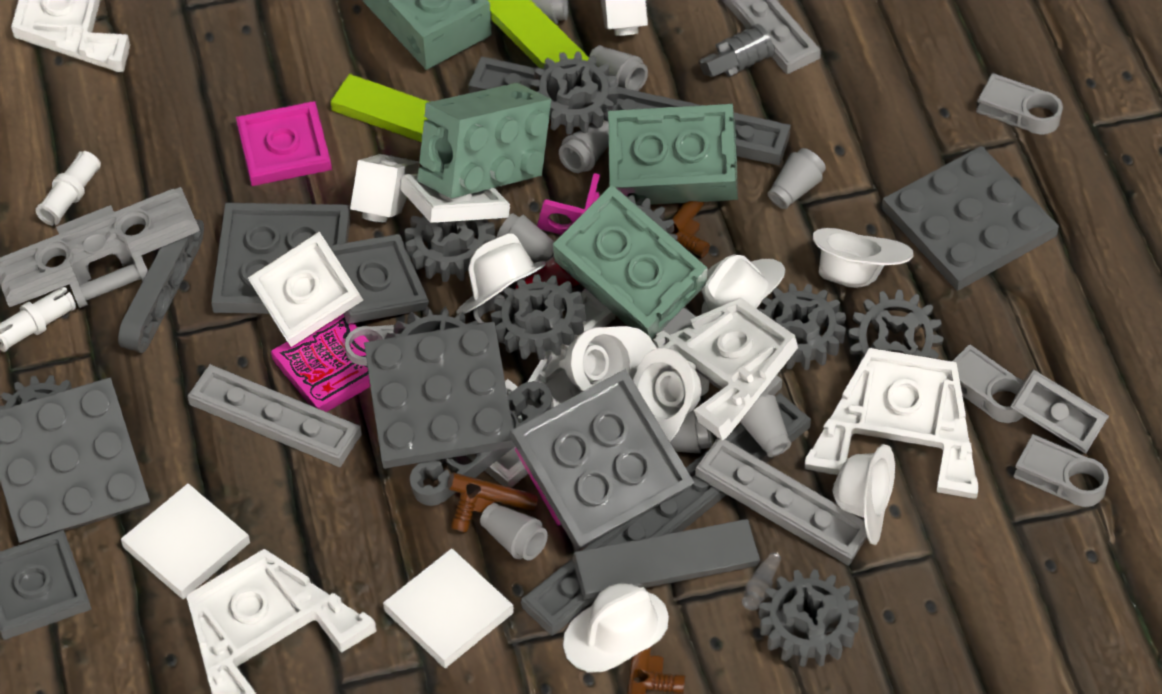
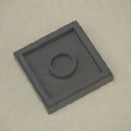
M400 234L329 246L363 298L362 302L343 313L347 324L411 313V311L426 310L429 301Z
M64 530L0 551V632L3 640L92 610Z

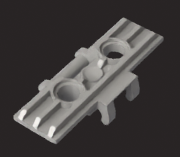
M181 187L168 190L116 212L113 211L110 205L57 226L59 234L0 257V285L8 306L12 307L70 284L78 306L81 308L88 305L87 300L139 279L143 281L148 271L141 255L199 232L200 229ZM133 225H145L144 230L139 234L131 236L125 234L126 230ZM113 253V255L115 254L120 259L122 266L127 265L124 268L88 282L91 279L88 265L92 261ZM55 256L66 257L65 261L59 266H46L47 262Z

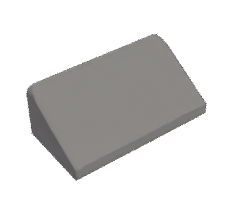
M1034 369L1029 370L1010 405L1015 411L1084 453H1087L1109 417L1104 412Z

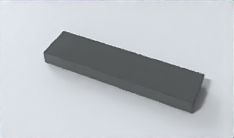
M748 519L574 552L572 557L583 600L596 598L607 587L619 583L647 588L755 567L760 561Z

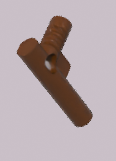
M688 201L682 205L671 219L674 221L673 232L675 233L674 235H677V242L685 249L704 258L709 251L710 243L698 237L696 238L695 235L700 229V224L692 219L706 202Z
M453 472L448 481V490L459 492L460 500H458V508L455 510V517H453L450 527L467 532L470 525L469 520H471L470 516L473 515L472 512L483 513L490 504L495 502L533 512L537 505L538 496L533 493ZM467 484L478 485L472 494L467 495Z
M651 647L631 657L627 694H646V690L652 691L653 689L660 692L668 690V692L673 691V693L684 694L685 675L675 674L673 676V674L668 675V673L664 675L662 673L664 658L650 655ZM640 677L645 679V681L636 683L634 679Z

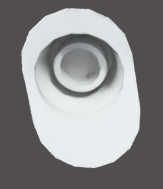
M834 228L818 229L813 233L814 243L821 248L819 275L826 280L847 287L858 288L867 286L877 279L884 265L901 264L913 258V250L908 245L898 241L858 235Z
M507 233L484 243L475 251L468 267L473 296L456 311L457 315L462 311L465 314L479 307L514 281L546 265L545 262L533 263L514 234Z
M735 254L717 262L707 271V282L701 289L705 300L702 305V314L740 298L757 308L762 300L784 278V266L781 262L774 259H759L750 262L745 256Z
M627 326L595 327L585 330L569 345L565 358L559 361V367L566 369V374L571 383L583 392L624 369L627 370L633 380L644 356L653 349H656V346L649 335L638 328Z
M669 348L653 349L644 356L638 366L633 382L671 442L678 433L686 415L694 410L698 404L702 388L700 378L695 370V364L687 361L678 351Z
M884 444L877 448L875 453L856 454L848 458L843 464L833 487L836 504L842 510L864 518L867 538L872 545H876L880 539L884 513L892 493L895 478L894 453L890 446Z
M622 583L607 587L599 593L593 605L581 612L568 626L563 642L567 659L576 668L586 672H604L620 665L661 640L668 628L669 620L665 604L656 595L647 592L643 587L639 588L632 584Z

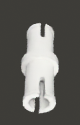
M80 151L65 173H60L52 182V190L36 208V214L43 222L49 225H58L71 204L80 201L85 194L84 187L101 167L96 156L87 151H83V153Z
M66 287L56 289L33 304L26 302L20 306V312L1 322L0 342L2 344H0V350L3 352L7 351L11 346L33 333L40 335L46 331V325L69 311L75 310L76 303L71 293L69 292L64 296V293L67 292Z

